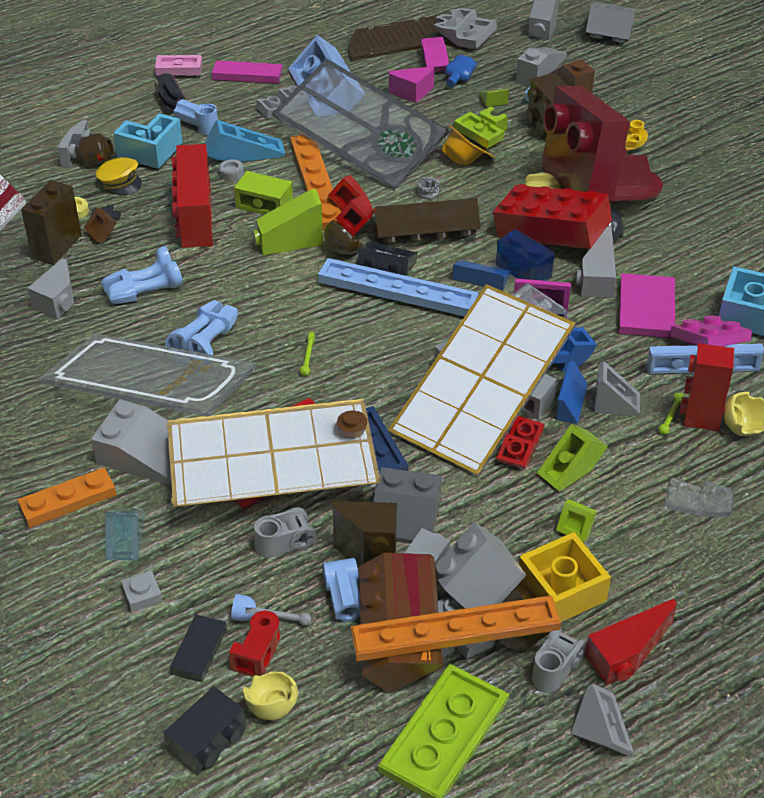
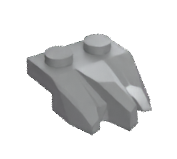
M466 8L451 9V15H438L435 17L437 23L434 24V28L457 46L466 47L467 49H477L497 29L496 20L477 18L476 10Z

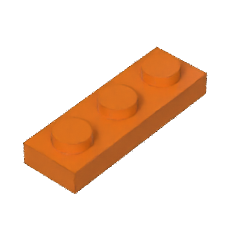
M104 467L17 500L27 525L31 528L111 498L117 494L115 486Z

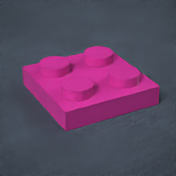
M715 315L705 316L704 320L700 321L686 319L683 320V324L671 326V337L697 346L698 343L726 346L751 341V329L741 327L739 322L722 321L720 316Z

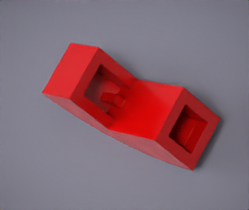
M348 175L328 194L342 210L335 219L352 236H355L373 214L372 205L366 193L351 175Z

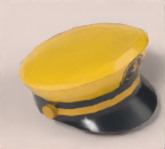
M126 157L115 158L102 164L96 170L95 175L100 180L102 187L115 194H133L142 185L141 179L136 174L138 162L135 159Z

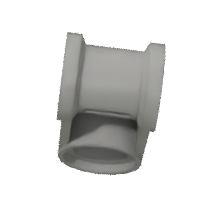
M297 507L259 518L254 525V542L257 554L262 557L271 558L311 546L316 541L317 534L315 529L310 527L307 522L308 516L303 508Z
M561 628L560 630L551 631L545 643L535 655L532 672L533 685L542 692L557 691L572 669L579 664L586 650L587 642L583 639L575 640L562 633Z

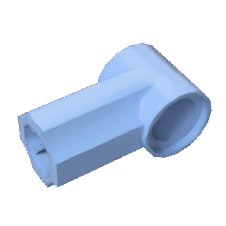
M181 99L177 102L174 109L175 118L197 126L199 133L203 135H209L215 121L218 120L217 108L213 104L197 105Z
M355 558L322 563L326 591H330L335 618L342 620L344 623L355 621L361 616L360 592L358 588L359 575Z

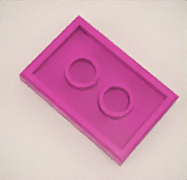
M621 273L619 333L674 338L671 337V326L675 325V278Z

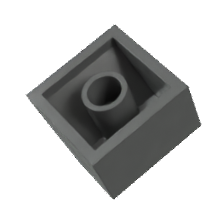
M381 467L379 474L380 483L376 485L374 502L397 503V542L411 544L422 528L434 533L441 503L442 476Z

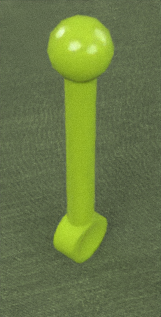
M309 332L304 363L299 369L300 374L303 376H307L310 373L309 361L315 341V332Z
M674 394V404L664 424L658 427V432L661 435L669 433V425L681 403V398L685 397L684 394Z

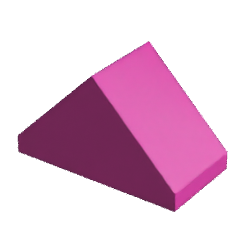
M433 66L388 71L389 93L411 102L417 103L434 88Z

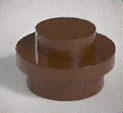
M345 411L337 418V428L346 438H358L367 428V418L359 411Z

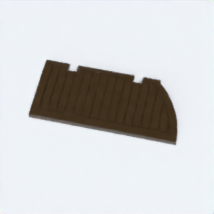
M437 15L419 18L417 22L411 19L377 25L371 30L368 27L355 29L349 41V56L351 61L421 49V39L443 37L445 44L452 42L434 28V24L437 23L435 18Z

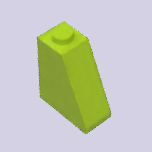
M311 189L256 219L257 230H253L254 242L256 246L260 245L263 255L323 245L322 204L316 189Z

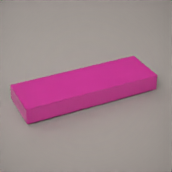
M216 61L212 71V79L278 84L283 71L282 64Z

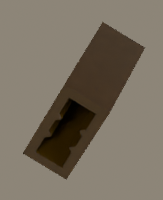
M50 180L21 209L32 259L54 265L82 236L73 186Z

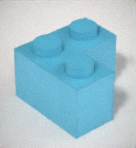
M160 113L147 126L126 120L113 133L117 157L135 159L140 164L158 169L176 151V146L183 143L180 119Z

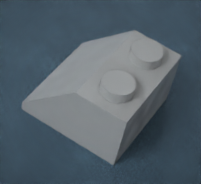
M475 522L435 565L436 578L442 587L464 608L502 603L526 576L502 541Z

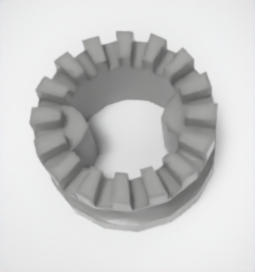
M426 176V178L422 177V179L418 180L417 194L422 199L438 197V179Z

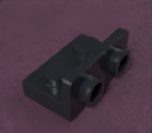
M367 242L359 247L357 265L407 276L409 267L417 261L418 252Z

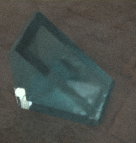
M113 508L106 511L107 560H139L145 516L144 508Z

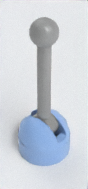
M236 594L234 597L231 620L248 621L255 613L267 610L274 612L278 618L299 621L303 626L311 623V616L308 613L298 615L258 608L251 597Z

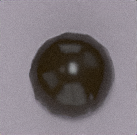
M334 219L331 220L324 229V239L327 246L334 253L341 256L354 254L363 243L359 239H354L351 233L343 226L334 223Z

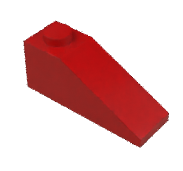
M674 599L588 635L585 656L606 685L617 680L625 681L638 670L672 625L677 606Z

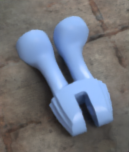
M165 246L156 250V262L152 266L129 272L123 269L103 278L101 281V286L113 304L137 301V294L161 288H176L183 284L178 265L175 261L172 262Z
M216 300L197 309V319L183 328L174 330L167 336L165 340L166 349L181 353L189 351V354L213 358L210 342L218 334H225L231 329L238 316L237 308L230 305L223 307L222 302ZM170 353L172 356L176 358H182L184 356L180 354ZM190 356L191 360L203 361L201 362L202 364L194 363L199 364L197 365L199 367H205L212 361Z

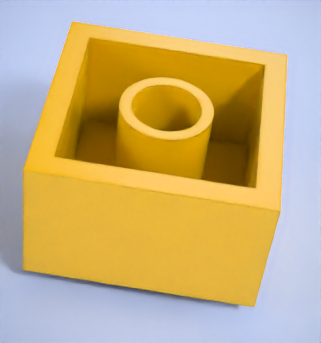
M575 532L519 556V566L526 574L520 581V584L534 598L552 595L561 622L607 601L611 576Z

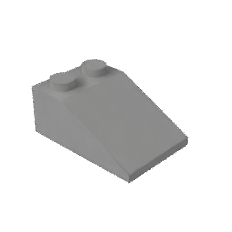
M594 2L590 8L586 32H589L590 37L603 39V35L611 36L612 41L624 43L625 39H630L637 9Z
M119 399L91 438L96 464L172 486L168 425L173 423L146 406Z

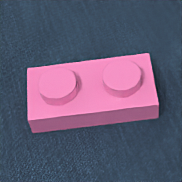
M157 55L155 73L156 75L167 73L171 75H186L188 77L201 75L202 55Z

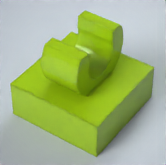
M568 499L564 503L556 531L566 535L575 532L581 541L585 542L589 538L597 511Z

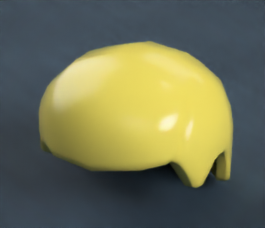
M739 392L727 399L723 413L725 424L730 430L743 437L752 436L764 431V399L762 397H751L749 392Z
M271 671L261 676L255 675L249 688L243 687L242 689L246 704L251 713L259 719L272 721L287 715L294 707L299 694L294 679L284 672Z

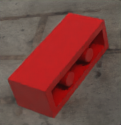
M698 343L696 355L690 354L688 372H691L692 376H686L683 393L688 394V396L681 398L679 414H685V427L719 431L733 372L735 348Z

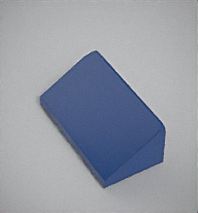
M462 260L453 265L454 280L481 286L487 284L499 290H504L511 272Z
M570 361L567 364L558 397L556 418L558 421L576 424L579 421L587 383L574 361Z

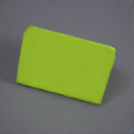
M508 89L479 92L486 107L508 104Z

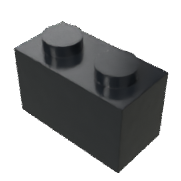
M213 686L163 732L167 752L195 775H198L205 767H211L227 746L231 743H236L243 736L246 729L245 712L241 706Z

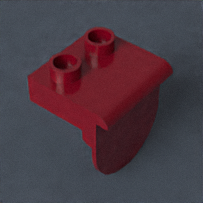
M556 86L553 104H548L543 114V125L547 137L541 164L542 171L553 175L560 183L562 189L608 194L609 201L644 200L658 196L662 191L663 182L659 176L650 170L648 157L646 155H627L625 144L630 121L583 86Z

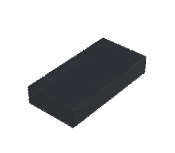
M195 614L170 666L171 674L203 682L227 630L226 622Z

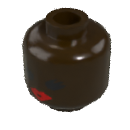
M97 133L80 139L79 147L76 148V155L80 162L83 161L87 167L92 168L111 160V156L114 155V148L109 137Z

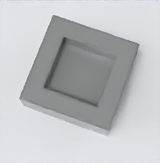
M152 571L121 580L131 612L163 602Z

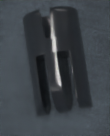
M161 74L156 78L158 84L154 82V88L165 109L169 113L174 114L177 102L185 99V96L173 75Z

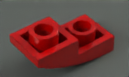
M516 416L510 433L506 434L497 461L526 469L543 435L545 424Z

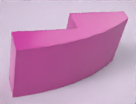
M443 37L421 39L423 59L425 60L426 67L433 66L434 72L445 71L449 61Z

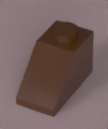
M582 59L563 65L549 73H557L567 86H583L591 93L593 91L595 70Z

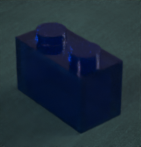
M516 229L497 240L496 265L498 267L511 271L510 274L518 279L547 281L552 278L555 255L553 251Z

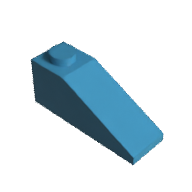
M220 120L215 121L205 141L208 156L216 161L233 159L243 162L280 158L285 155L281 139Z

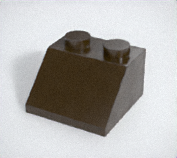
M332 502L334 547L347 559L355 558L358 568L383 553H396L397 503Z

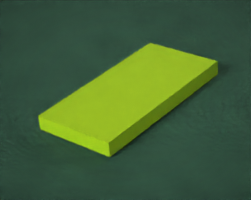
M449 663L378 764V772L424 798H445L509 701V693Z

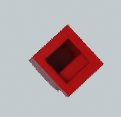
M263 610L251 617L250 631L244 643L234 642L229 651L231 671L251 677L265 674L280 642V632L278 629L280 623L278 616L274 612Z

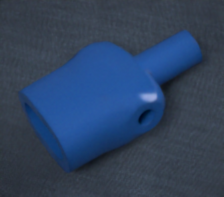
M457 55L447 65L445 70L446 75L450 76L446 81L447 86L454 87L458 80L469 81L477 67L475 60L464 55Z

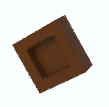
M97 207L84 226V229L97 242L104 244L117 222L105 210Z

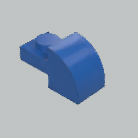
M573 327L549 364L556 363L562 372L566 371L567 364L570 361H574L578 367L592 355L597 344L583 327Z

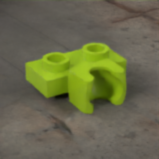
M488 107L481 111L479 116L468 112L454 120L453 128L488 149L504 139L508 119L506 114L493 116L494 107Z

